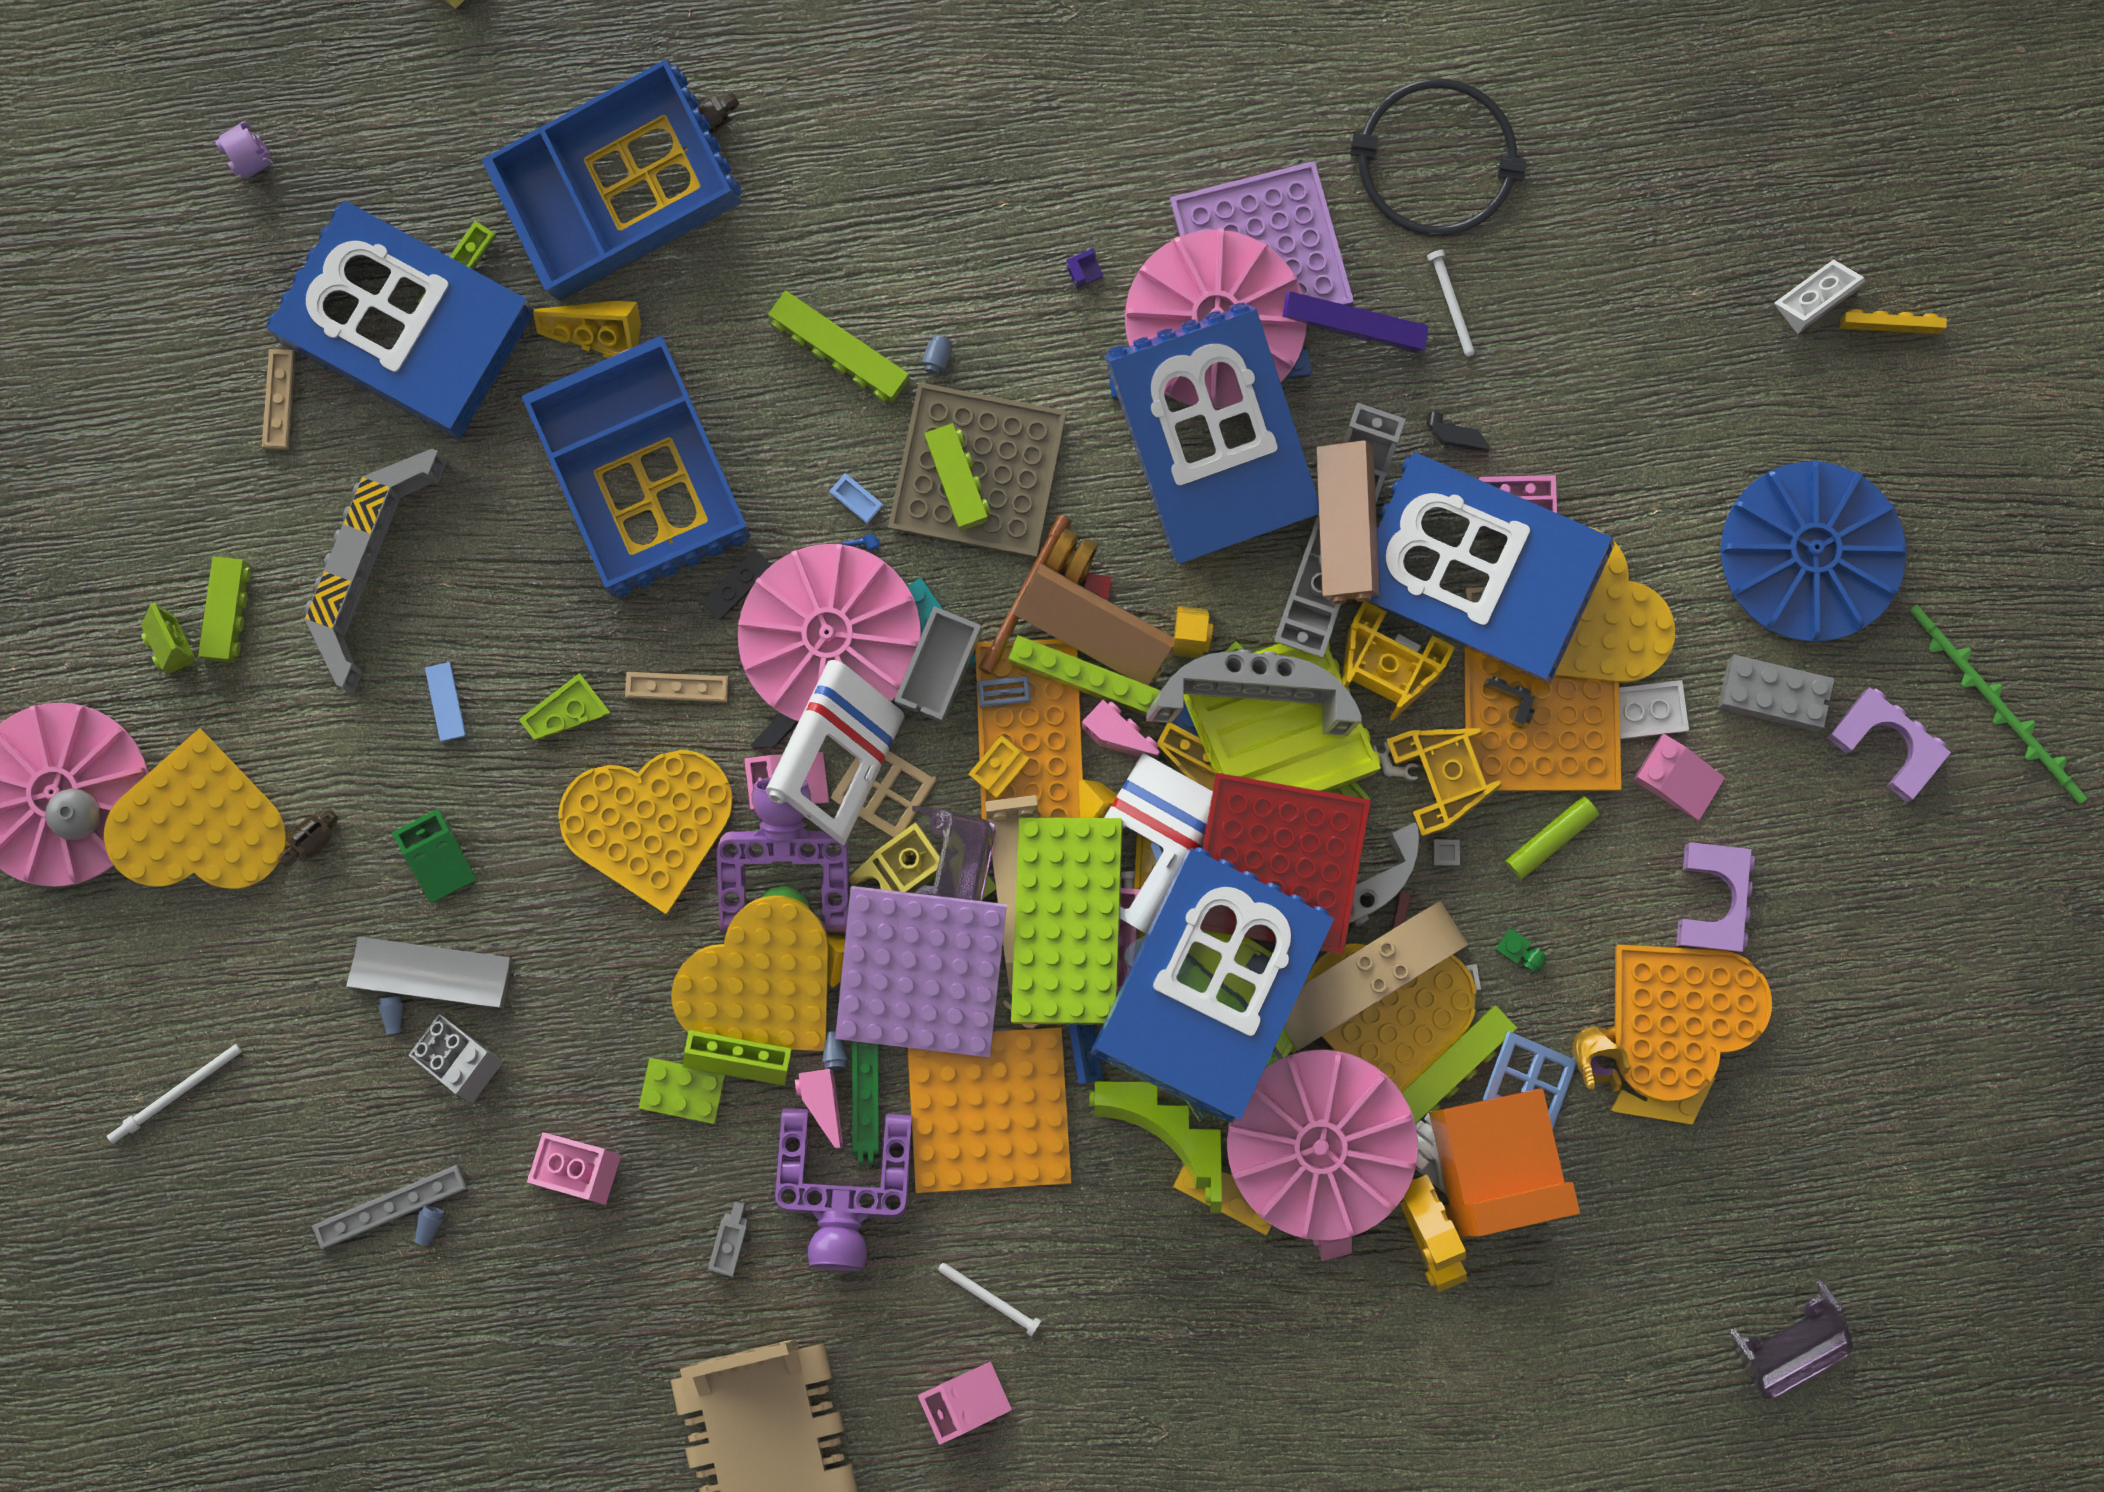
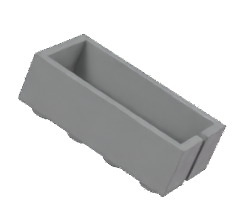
M934 606L895 697V703L916 713L921 709L922 715L944 724L982 634V626Z
M1733 655L1727 662L1717 708L1818 732L1825 725L1829 706L1825 705V703L1830 701L1834 678Z

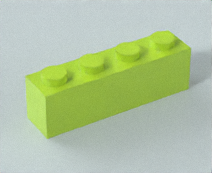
M952 423L924 433L959 532L988 522L987 514L991 513L987 500H981L978 491L982 490L978 476L973 477L970 471V467H973V462L969 452H963L961 444H964L965 441L961 430H955Z
M212 557L198 656L204 660L235 663V658L240 654L241 645L238 642L239 632H242L244 628L242 610L243 607H246L248 594L245 592L246 582H249L251 579V568L243 559Z
M689 1030L684 1051L683 1067L785 1086L791 1048Z

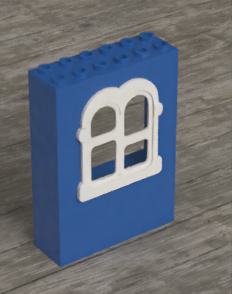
M344 200L341 206L338 205L334 209L332 221L328 227L326 226L322 229L316 247L312 248L307 254V262L303 269L298 270L295 274L294 284L291 289L283 294L279 309L269 317L267 330L283 345L460 441L532 319L534 310L528 300ZM356 255H364L391 269V274L379 294L373 295L347 280L344 268L350 258ZM403 277L412 280L426 289L424 297L412 314H407L388 302L390 295ZM334 291H344L359 299V304L345 325L330 319L323 310L325 298ZM370 307L377 308L405 325L399 339L390 350L379 346L356 332L357 326Z
M1244 302L1230 306V311L1220 313V311L1205 315V320L1196 322V319L1186 321L1181 324L1182 328L1174 331H1172V328L1157 332L1158 336L1152 339H1148L1147 336L1133 341L1134 345L1126 348L1123 345L1109 349V354L1104 355L1171 556L1178 564L1319 514L1317 493L1257 309L1249 304L1245 305ZM1216 362H1224L1232 366L1243 395V400L1240 403L1220 410L1213 408L1204 380L1206 370ZM1174 377H1187L1195 386L1199 402L1188 408L1170 412L1164 396L1165 386ZM1244 412L1248 413L1256 435L1255 440L1228 449L1225 446L1219 427L1220 421ZM1204 415L1216 452L1210 457L1193 463H1187L1175 430V425L1188 418Z
M1413 452L1411 458L1407 457L1402 466L1404 474L1401 480H1396L1392 487L1391 494H1393L1390 504L1386 503L1380 514V517L1383 518L1379 527H1377L1380 596H1373L1367 602L1391 615L1550 685L1615 546L1613 537ZM1440 507L1469 519L1470 524L1458 547L1449 546L1425 534L1421 522L1426 511L1431 508ZM1482 526L1505 534L1508 538L1500 558L1495 564L1472 556L1469 552L1477 532ZM1415 546L1428 547L1440 554V559L1428 581L1412 576L1404 568L1405 554ZM1451 560L1460 561L1489 575V581L1479 602L1473 603L1440 587L1441 579Z
M1197 847L1196 850L1191 848L1184 855L1090 1054L1233 1124L1241 1120L1334 918L1328 916L1329 912L1319 906L1312 908L1305 904L1306 901L1303 898L1294 894L1288 896L1282 893V889L1275 884L1267 883L1265 885L1257 881L1258 877L1248 871L1241 873L1233 869L1234 865L1223 859L1217 861L1210 857L1211 854L1208 851ZM1214 906H1227L1236 915V929L1228 943H1224L1202 932L1200 929L1206 913ZM1261 924L1268 926L1274 932L1276 946L1265 971L1262 974H1257L1237 964L1234 961V957L1248 929L1254 925ZM1193 942H1199L1219 952L1222 956L1214 976L1204 993H1200L1178 982L1176 978ZM1228 973H1232L1255 985V992L1245 1012H1238L1218 1002L1216 999L1220 986Z

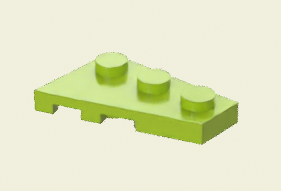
M579 673L521 717L519 721L532 738L537 741L608 716L611 712Z

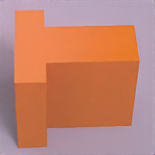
M1543 1088L1429 1112L1449 1204L1443 1206L1448 1220L1452 1221L1459 1237L1483 1236L1580 1214L1573 1182H1564Z

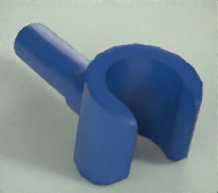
M867 534L857 540L843 542V545L852 547L865 544L867 551L880 547L878 538L873 534Z

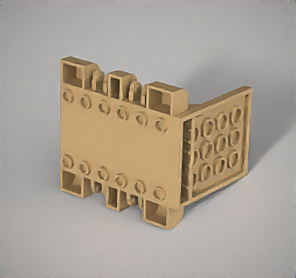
M792 1339L691 1364L680 1369V1378L670 1380L678 1415L699 1410L703 1411L701 1416L686 1419L685 1425L693 1426L705 1421L707 1431L693 1433L688 1436L689 1442L708 1438L709 1442L685 1448L689 1468L714 1463L715 1467L697 1471L696 1476L697 1478H705L716 1474L718 1484L705 1485L699 1488L700 1492H714L718 1490L720 1492H858L852 1463L826 1469L825 1466L826 1464L845 1460L844 1455L839 1453L833 1454L830 1457H823L822 1448L837 1446L841 1441L839 1437L820 1442L819 1437L844 1431L840 1411L814 1417V1412L833 1407L832 1401H825L812 1406L810 1399L812 1395H821L828 1392V1385L808 1390L807 1384L833 1378L825 1343L799 1349L798 1340Z

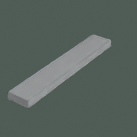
M455 1165L312 1225L319 1246L323 1250L468 1188L459 1165Z

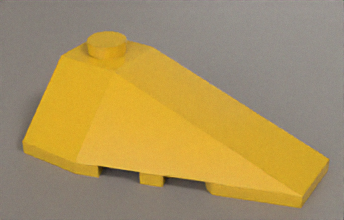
M606 301L540 308L533 311L537 334L563 343L569 341L582 346L581 349L588 352L594 350L603 353V357L610 358L638 346L641 321L637 302Z

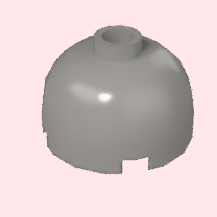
M67 789L60 791L50 799L46 806L45 817L47 825L54 834L65 840L85 839L99 825V804L92 795L83 790Z

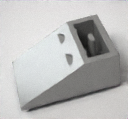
M440 1013L409 1053L413 1060L446 1087L472 1104L504 1062Z

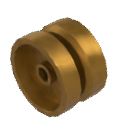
M1065 529L1057 541L1046 567L1060 575L1065 572L1064 577L1080 585L1091 568L1098 544L1085 539L1075 551L1078 543V534Z

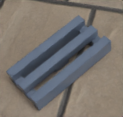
M1028 676L977 682L980 708L1031 702ZM1024 683V687L983 692V687ZM1025 693L1024 697L984 701V697Z

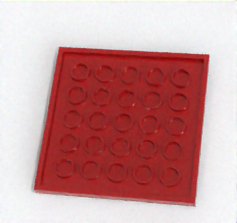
M1215 773L1202 849L1208 851L1211 854L1210 857L1217 861L1223 859L1234 865L1233 869L1241 873L1244 871L1253 873L1258 877L1257 881L1265 885L1267 883L1275 884L1282 889V893L1288 896L1294 894L1303 898L1306 901L1305 904L1312 908L1319 906L1329 912L1328 916L1334 918V921L1320 950L1344 955L1371 800ZM1214 906L1206 913L1200 929L1233 935L1237 925L1236 915L1227 906ZM1254 925L1244 935L1247 938L1276 943L1274 932L1265 925Z

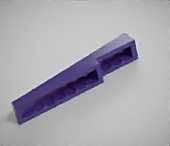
M1291 291L1286 292L1283 317L1365 342L1373 340L1412 353L1425 350L1428 325Z

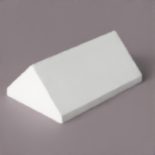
M1832 260L1777 300L1775 305L1796 333L1799 334L1855 293L1865 282V279L1839 262Z

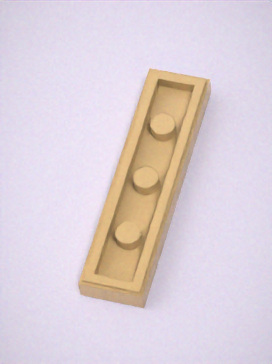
M269 349L262 438L263 449L289 450L296 360L295 350Z
M627 672L625 697L630 699L727 703L729 677Z

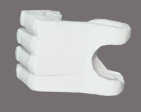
M1428 1113L1424 1118L1426 1123L1419 1121L1416 1124L1418 1156L1415 1169L1423 1176L1427 1174L1431 1183L1447 1195Z

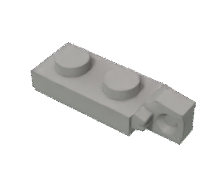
M734 1202L731 1214L725 1213L724 1218L721 1219L708 1266L709 1271L734 1277L747 1230L748 1219L742 1218L746 1204Z

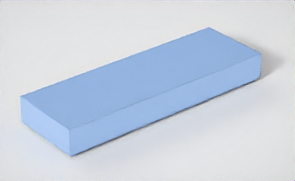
M447 662L425 667L440 741L445 742L467 737L451 663Z

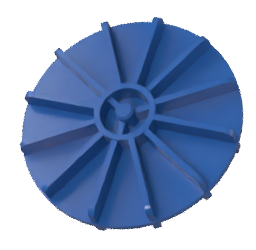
M1818 460L1788 464L1771 470L1756 479L1743 491L1732 506L1721 538L1720 555L1724 576L1732 592V597L1765 630H1770L1790 639L1813 643L1840 639L1854 634L1871 624L1884 612L1895 597L1900 587L1906 564L1907 547L1905 545L1903 529L1894 510V504H1890L1884 494L1869 480L1864 478L1862 473H1856L1835 464L1818 462Z

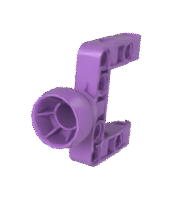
M771 778L757 781L754 784L751 795L755 813L762 820L759 824L760 829L748 832H727L721 837L717 848L720 933L727 932L734 916L747 905L746 864H772V861H792V864H821L823 866L822 915H824L826 933L846 932L849 909L848 840L845 845H841L825 831H807L804 828V821L801 820L804 817L802 813L787 802L778 804L769 799L766 788ZM804 780L801 794L811 801L808 783ZM806 843L812 844L815 850L808 852L803 849L802 845ZM836 843L841 847V850L831 851L828 845ZM734 844L737 847V851L729 852L726 850L725 845ZM760 844L763 850L756 852L752 850L750 845ZM834 892L839 893L842 899L836 901L831 899L829 895ZM728 893H735L739 899L731 901L726 895Z
M783 1108L775 1191L776 1202L785 1212L814 1214L819 1220L817 1225L821 1229L813 1235L808 1246L807 1257L810 1267L834 1271L863 1270L868 1250L863 1236L858 1232L862 1228L860 1223L867 1217L899 1218L905 1213L907 1208L912 1115L886 1114L881 1188L804 1184L803 1171L807 1157V1119L809 1109ZM791 1140L800 1142V1148L795 1152H789L786 1149L788 1142ZM901 1146L904 1149V1154L899 1158L892 1157L890 1155L892 1147ZM787 1192H794L796 1194V1200L791 1204H785L782 1201L783 1195ZM819 1193L822 1195L821 1203L815 1206L808 1203L810 1195ZM865 1196H871L875 1200L874 1205L867 1209L861 1207V1199ZM895 1197L901 1201L899 1208L890 1210L886 1207V1203L890 1198Z

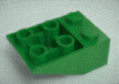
M436 809L392 832L405 860L431 904L477 880L444 812Z

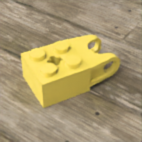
M915 822L876 850L850 876L849 882L854 886L869 879H876L880 883L881 890L915 893L949 867L923 829ZM910 855L917 856L916 862L913 865L909 864L907 866L909 863L908 857Z

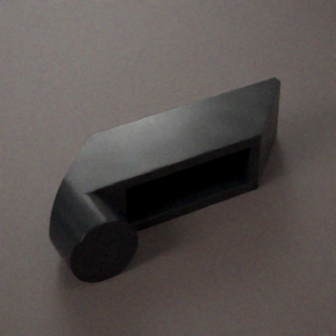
M1429 412L1427 424L1440 444L1487 453L1490 450V446L1478 429L1442 423L1444 414Z
M780 713L750 745L751 748H776L799 721Z

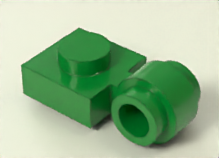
M1511 928L1495 949L1514 964H1517L1523 958L1525 961L1523 966L1534 974L1538 970L1541 971L1546 964L1545 959L1547 956L1536 948L1532 951H1527L1531 942Z

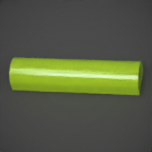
M474 221L450 255V258L474 269L497 235L477 221ZM426 291L423 293V295L421 296V298L418 300V303L421 302V300H422V298L424 297Z
M1582 796L1504 862L1521 881L1599 816L1598 810L1585 796Z

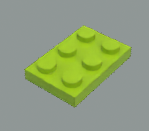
M649 1058L638 1109L716 1124L726 1075L685 1068L683 1064Z

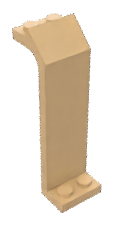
M1036 795L985 802L997 899L999 904H1007L1003 946L1010 994H1012L1019 818H1039Z

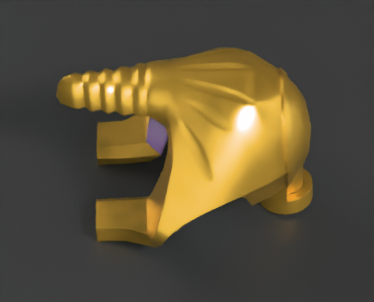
M1591 1026L1582 1030L1574 1037L1572 1054L1589 1090H1594L1595 1082L1599 1084L1609 1082L1612 1085L1613 1091H1619L1622 1085L1618 1072L1615 1069L1601 1067L1597 1062L1598 1056L1616 1059L1619 1062L1623 1075H1626L1631 1068L1627 1052L1614 1044L1615 1026L1608 1027L1607 1030L1602 1027Z

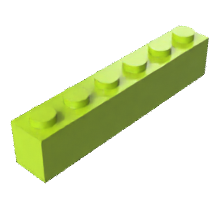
M786 290L768 313L771 321L770 325L780 333L786 331L792 335L791 339L801 347L805 344L811 348V353L818 359L823 361L826 358L832 362V367L837 372L843 375L845 372L854 377L852 381L861 388L867 386L874 391L873 395L882 402L888 400L893 404L910 380L909 373Z
M1017 635L1008 658V662L1011 665L1106 702L1111 701L1119 707L1145 717L1151 704L1161 691Z
M1496 1005L1490 1008L1402 1092L1413 1114L1415 1125L1425 1114H1428L1430 1111H1437L1440 1108L1438 1102L1444 1096L1447 1099L1452 1097L1459 1090L1456 1085L1463 1079L1466 1082L1469 1081L1478 1072L1475 1069L1477 1065L1482 1061L1485 1064L1488 1063L1497 1054L1494 1049L1500 1044L1503 1045L1507 1032L1513 1033L1517 1029Z

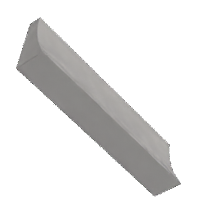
M358 937L346 987L504 1009L512 958Z

